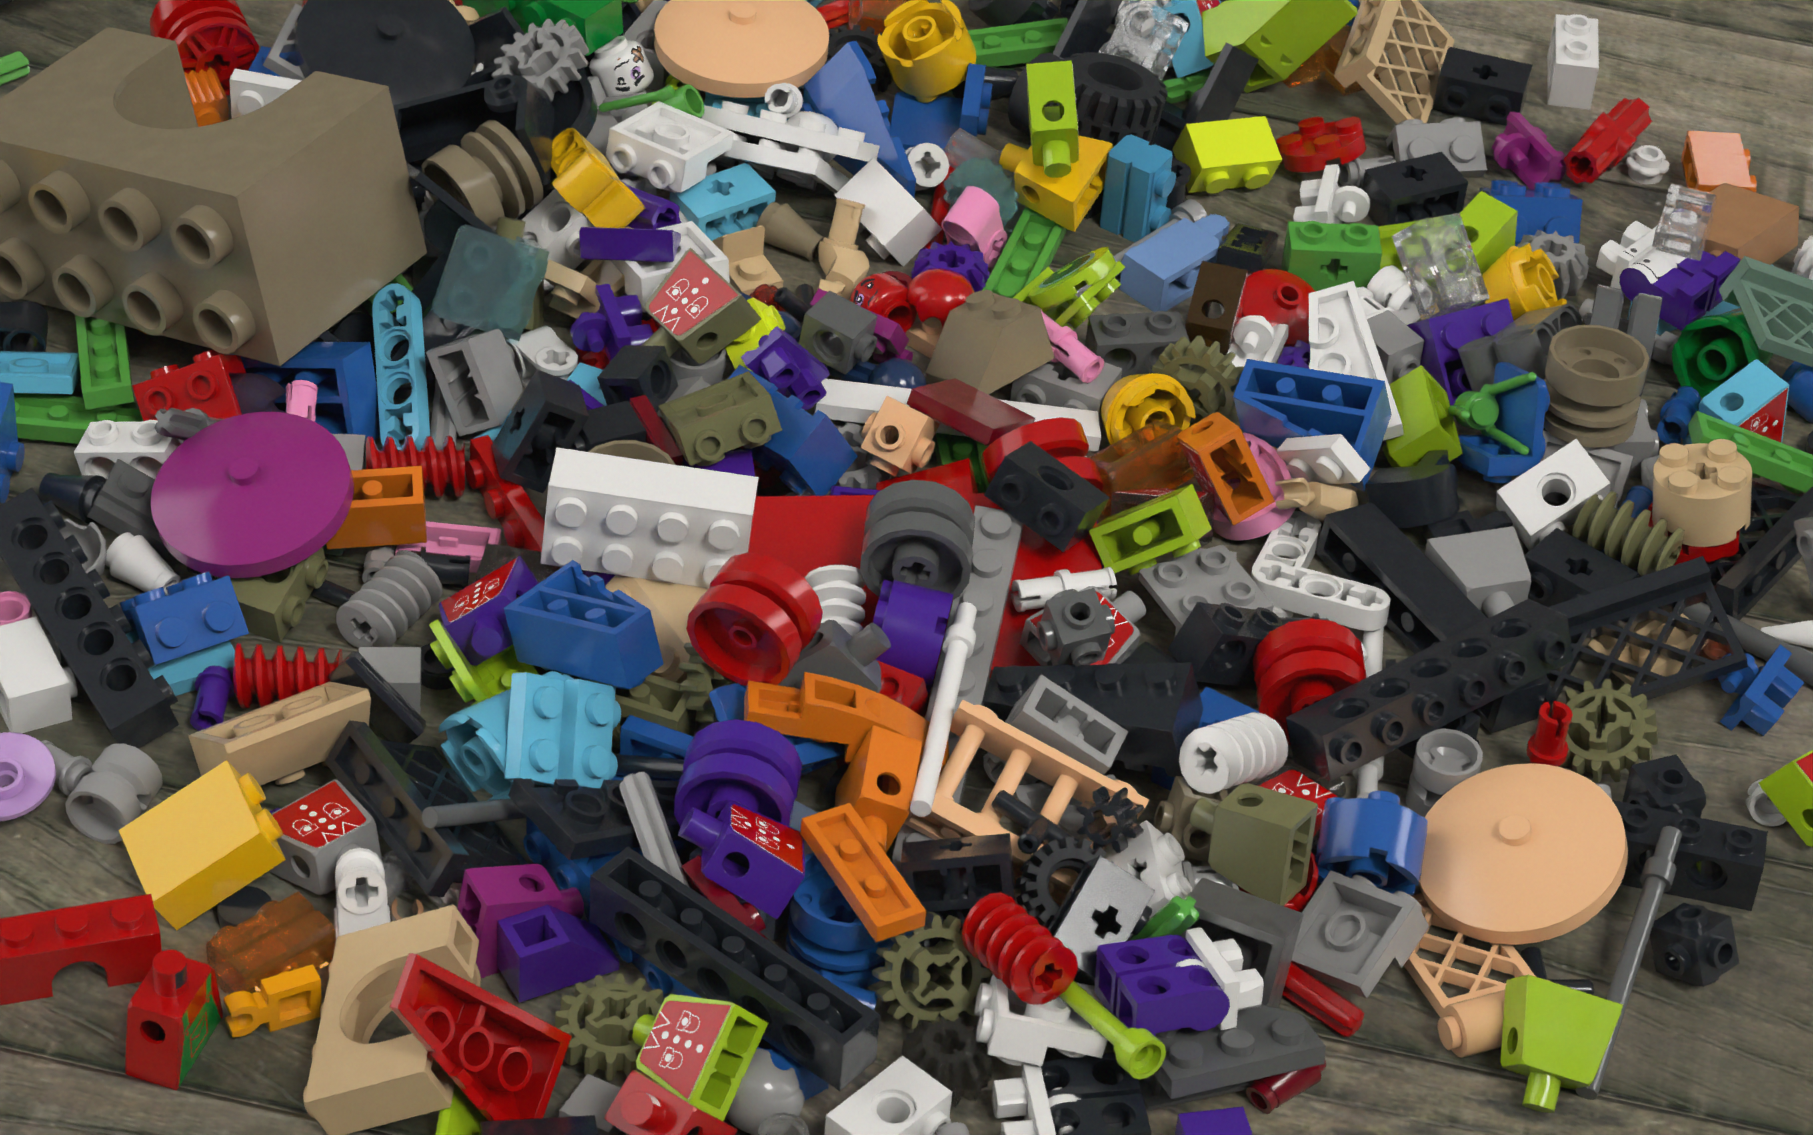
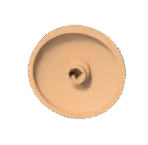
M670 0L660 10L655 21L654 49L662 66L681 82L690 84L698 90L720 96L735 98L765 97L769 87L781 83H789L799 88L806 84L825 65L828 56V26L819 11L806 0Z
M1533 763L1513 764L1489 769L1454 786L1433 805L1425 816L1428 820V829L1419 881L1422 895L1431 910L1444 923L1454 930L1477 940L1513 945L1536 943L1564 935L1580 927L1598 914L1614 896L1625 874L1628 858L1627 839L1623 821L1616 805L1604 790L1593 781L1568 769Z

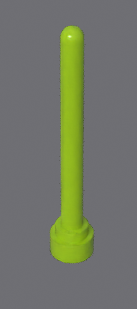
M1075 981L1059 996L1060 999L1114 1045L1117 1063L1132 1077L1145 1079L1153 1075L1161 1067L1165 1059L1166 1048L1150 1031L1144 1028H1128Z

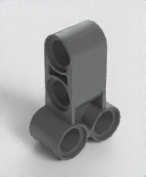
M1571 304L1526 312L1495 335L1482 337L1461 346L1458 352L1472 391L1480 392L1483 385L1494 384L1495 366L1498 362H1509L1545 379L1544 372L1552 337L1562 329L1583 325L1582 317L1576 307Z

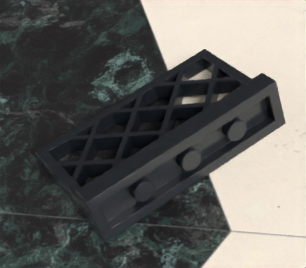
M1752 481L1751 511L1755 512L1756 517H1750V525L1746 531L1744 526L1740 529L1739 551L1735 555L1740 554L1742 558L1738 561L1720 563L1718 559L1708 564L1711 579L1716 578L1718 581L1714 589L1727 615L1741 620L1802 557L1797 547L1794 521L1813 517V487L1802 497ZM1781 508L1787 510V512L1768 515L1766 509ZM1761 530L1765 532L1764 536L1746 539L1742 535V533Z
M1703 556L1549 607L1567 616L1574 661L1566 664L1561 672L1554 670L1545 675L1550 681L1555 682L1553 687L1549 684L1544 698V702H1549L1550 716L1553 701H1557L1564 686L1584 692L1585 680L1571 676L1579 659L1602 666L1593 684L1594 689L1602 688L1604 680L1608 679L1613 670L1635 678L1631 686V698L1644 694L1647 700L1748 667L1747 657L1714 589L1710 570ZM1703 601L1707 602L1711 610L1704 625L1681 617L1685 607ZM1649 619L1665 623L1657 640L1634 633L1633 631L1638 623ZM1715 623H1717L1719 630L1713 628ZM1674 627L1698 635L1689 652L1666 644ZM1604 634L1618 639L1609 656L1586 648L1591 638ZM1707 639L1726 645L1731 654L1715 661L1698 656ZM1627 643L1650 651L1641 668L1618 660ZM1659 655L1683 663L1678 673L1667 677L1651 672V669Z
M349 720L325 763L340 783L373 817L377 831L427 896L444 897L452 883L463 882L465 869L528 864L495 822L427 828L422 821V813L425 808L478 802V800L435 747L379 740L366 722Z

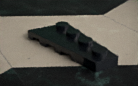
M532 779L513 780L508 796L569 861L623 851L627 847L631 849L641 847L619 788L623 780H603L601 788H579L575 779H555L552 788L535 787ZM651 780L672 840L683 839L678 835L680 825L674 815L675 795L679 781Z

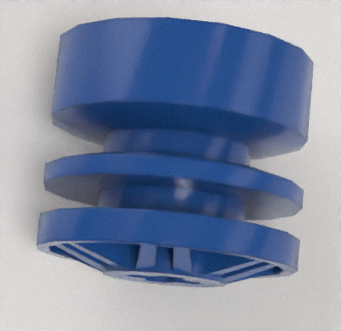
M813 852L805 856V877L789 901L790 915L787 922L788 933L785 946L787 953L817 973L821 969L832 972L833 979L860 988H865L881 981L872 975V970L878 967H885L886 960L880 957L876 950L878 947L891 949L894 942L890 938L879 942L874 941Z

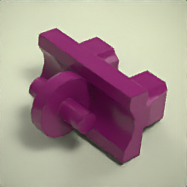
M1510 112L1507 117L1505 131L1495 138L1491 147L1494 150L1493 156L1496 163L1501 168L1512 169L1531 190H1535V182L1561 181L1567 171L1566 164L1563 161L1566 155L1562 151H1556L1547 142V135L1539 127H1533L1521 113Z

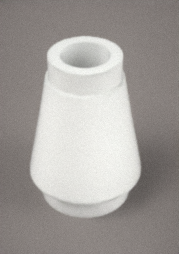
M129 532L123 533L112 542L107 550L105 565L110 568L111 576L136 588L148 592L163 587L165 595L168 596L166 587L180 583V576L173 571L142 535L134 536Z

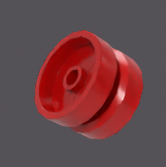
M1073 418L1044 419L1021 426L992 442L981 455V463L990 484L1005 456L1032 441L1100 491H1103V481L1096 462L1089 457H1085L1088 454L1089 444L1081 423Z
M747 552L731 556L722 565L711 581L709 589L699 598L688 614L686 630L692 646L703 661L720 675L744 686H747L748 681L778 685L788 676L798 661L800 652L810 643L820 628L823 611L818 595L807 580L789 565L768 555Z
M1309 618L1288 622L1269 632L1258 644L1253 658L1258 710L1279 724L1290 746L1286 722L1287 716L1366 678L1365 661L1360 640L1350 629L1330 620Z

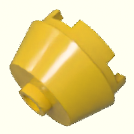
M1530 243L1521 247L1511 246L1482 275L1485 304L1508 298L1514 321L1529 311L1567 304L1566 299L1557 300L1553 280L1559 278L1552 262L1541 248L1532 252Z
M1159 373L1135 374L1121 378L1107 391L1101 406V419L1112 449L1122 459L1135 464L1154 463L1160 465L1179 455L1183 450L1177 440V435L1190 427L1191 417L1196 418L1194 404L1182 384L1171 376Z

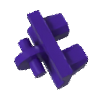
M610 284L595 286V293L600 303L599 310L596 313L583 312L580 314L570 330L572 341L578 349L600 352L604 348L609 362L624 345H642L653 334L650 324L642 325V308L638 296L615 297Z
M778 326L770 331L769 335H764L760 338L758 343L760 347L747 351L741 356L744 364L750 370L773 383L778 388L777 391L787 398L791 394L799 398L804 403L801 408L805 411L812 408L826 396L827 391L821 383L830 375L826 366Z

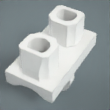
M1325 165L1322 179L1302 181L1300 187L1302 206L1295 207L1294 222L1317 221L1320 223L1342 224V221H1361L1369 212L1370 198L1365 191L1356 186L1339 188L1337 184L1340 173L1339 165Z
M1251 315L1241 318L1234 328V340L1227 352L1236 354L1232 361L1235 367H1244L1247 359L1277 363L1289 336L1288 325L1278 324L1272 327L1263 316Z

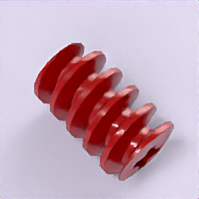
M367 436L366 469L422 466L424 493L427 484H431L436 497L442 498L447 484H451L456 498L463 496L465 490L464 441L461 449L457 450L453 438L446 436L441 450H437L432 436H426L421 450H417L413 437L406 436L402 449L398 450L393 437L387 436L382 450H378L373 437Z
M237 643L234 656L233 684L234 693L237 695L240 707L249 708L256 694L260 706L264 707L272 704L276 695L280 701L324 683L331 682L328 678L329 674L343 661L342 649H339L333 663H328L324 648H318L313 662H308L304 648L298 646L292 661L286 659L283 646L277 645L272 658L266 659L262 644H256L251 658H245L241 643Z
M1002 892L988 894L970 909L964 921L962 939L965 948L985 968H988L997 979H1000L1009 990L1014 991L1021 1001L1031 1005L1045 1004L1059 997L1074 981L1078 970L1075 954L1070 948L1065 947L1060 939L1052 936L1046 927L1040 925L1034 916L1029 915L1021 905L1016 904L1011 896Z

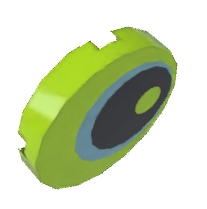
M1102 247L1091 251L1045 278L1029 292V297L1035 306L1043 310L1056 307L1075 297L1074 294L1078 293L1079 289L1086 285H1094L1107 276L1115 268L1116 260L1109 247Z

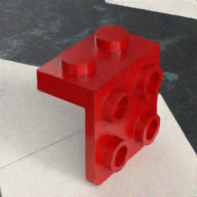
M209 350L193 357L194 363L179 368L178 364H173L150 372L151 379L132 385L143 421L157 420L155 414L161 408L166 410L175 408L183 411L195 408L204 411L208 417L219 419L242 415L231 382L232 378L246 374L241 356L222 354L215 350Z

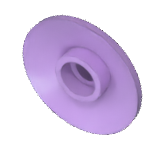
M15 732L0 733V821H6L21 817L37 808L50 794L56 779L55 762L49 749L36 738Z

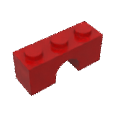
M146 894L0 918V1006L53 997L52 981L54 976L65 966L76 962L87 961L101 965L105 970L108 987L142 982L152 967L153 958L162 951L161 933L152 895Z

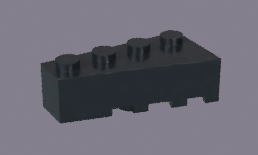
M1158 662L1147 664L1109 663L1080 666L1061 664L1056 666L1013 665L994 667L983 703L1000 720L1006 722L1015 703L1037 678L1043 675L1128 731L1114 759L1123 761L1125 769L1145 772L1148 765L1165 768L1167 776L1183 777L1179 764L1180 748L1185 738L1195 729H1198L1203 713V705L1192 663Z

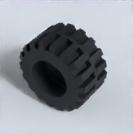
M1077 53L1063 60H1072L1079 136L1112 143L1114 147L1126 135L1132 134L1148 141L1149 145H1152L1168 95V91L1165 89L1166 85L1158 79L1156 74L1131 60L1105 53ZM1051 102L1049 106H1059V103Z

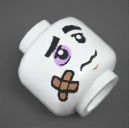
M618 36L594 51L595 56L589 64L590 71L593 77L597 76L607 97L646 93L645 88L653 81L654 75L639 42L627 40L625 36Z

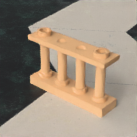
M962 700L953 716L950 731L960 736V739L939 776L931 813L928 816L919 817L910 810L904 824L933 840L1010 833L1016 884V879L1022 876L1023 872L1020 869L1023 863L1032 854L1023 853L1018 847L1019 836L1001 827L999 822L1003 814L992 808V802L1000 790H1005L1014 795L1025 772L1053 786L1040 814L1057 825L1072 797L1082 803L1085 801L1095 803L1093 791L1102 786L1108 790L1109 796H1113L1124 787L1127 788V798L1134 805H1143L1144 809L1149 799L1138 794L1130 784L1121 780H1112L1000 720L991 709L982 705H973ZM980 747L1007 763L981 812L974 813L956 803L952 797ZM1144 809L1137 814V820L1144 811ZM1104 815L1107 824H1117L1114 815L1110 817H1105ZM1043 841L1042 844L1040 845V847H1039L1038 849H1040L1041 847H1043V846L1046 845L1047 843H1045V842ZM1067 868L1058 869L1049 880L1050 895L1060 906L1078 876V873L1074 870Z

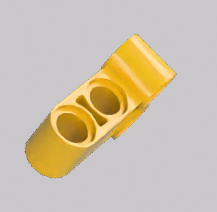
M568 128L553 139L551 167L557 178L552 184L559 194L573 208L586 215L595 227L626 228L645 209L639 198L620 181L607 158L576 129Z

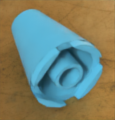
M555 671L542 675L561 680L574 679L567 674L562 675ZM511 689L450 715L439 726V733L446 731L448 740L441 744V748L451 768L471 791L475 792L483 788L492 794L493 797L487 801L510 798L508 794L513 780L504 779Z

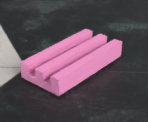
M426 521L427 543L397 545L395 552L396 555L398 550L421 551V547H426V552L458 556L470 555L469 572L489 574L496 569L498 548L501 545V529Z

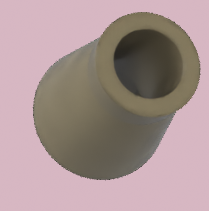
M777 202L770 203L761 214L756 227L763 225L765 228L764 243L801 255L810 261L817 258L819 241H823V236L818 234L787 203L782 205Z

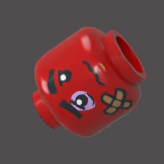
M877 273L864 278L851 294L850 301L899 323L905 333L912 327L917 318L915 306L907 302V286L888 274Z

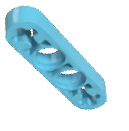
M398 283L389 284L376 294L372 306L380 439L383 446L386 437L392 436L397 449L401 450L403 445L399 444V440L406 439L407 427L412 431V434L408 436L413 437L417 450H421L426 436H430L422 306L419 298L405 286ZM402 300L404 304L398 306V301ZM396 309V317L393 316L390 313V311ZM402 340H408L409 349L406 355L398 361H391L390 356L393 347ZM411 383L412 392L409 398L401 404H394L395 391L401 385Z

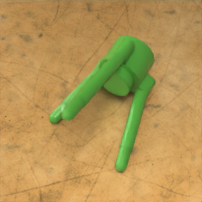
M690 84L676 90L671 85H668L655 92L602 103L598 107L600 112H607L660 101L698 118H701L705 111L699 92Z
M1530 372L1496 384H1485L1480 392L1466 391L1460 394L1454 405L1449 406L1448 413L1455 416L1456 421L1461 426L1480 430L1484 436L1492 437L1515 452L1527 455L1529 453L1527 446L1497 429L1494 425L1499 415V405L1495 396L1533 382L1537 376L1535 373Z

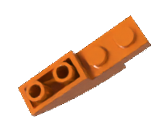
M804 672L800 689L748 681L744 696V721L758 722L784 735L810 738L820 743H843L844 761L846 762L853 760L872 725L922 741L918 765L919 771L930 722L910 708L885 695L837 678ZM948 740L940 774L949 759Z

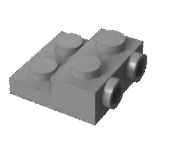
M1330 871L1302 912L1304 916L1291 962L1317 980L1367 999L1390 964L1399 968L1403 967L1429 928V925L1421 912V904L1409 894L1402 891H1396L1392 894L1377 888L1372 882L1362 876L1353 875L1349 878Z

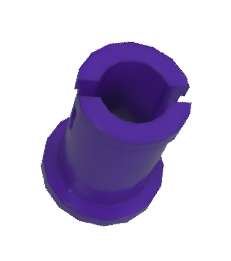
M209 666L199 673L195 679V689L198 693L193 712L190 716V723L198 731L224 722L228 699L234 695L232 673L222 666Z

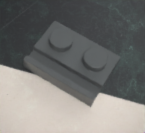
M117 459L108 473L87 517L119 535L126 532L134 536L142 535L165 561L175 566L178 560L164 546L151 512V493L155 479Z

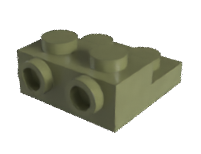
M749 371L658 406L664 424L674 435L683 458L690 466L694 464L708 466L717 463L725 457V452L741 446L747 449L761 446L771 440L772 434L782 431L771 395Z

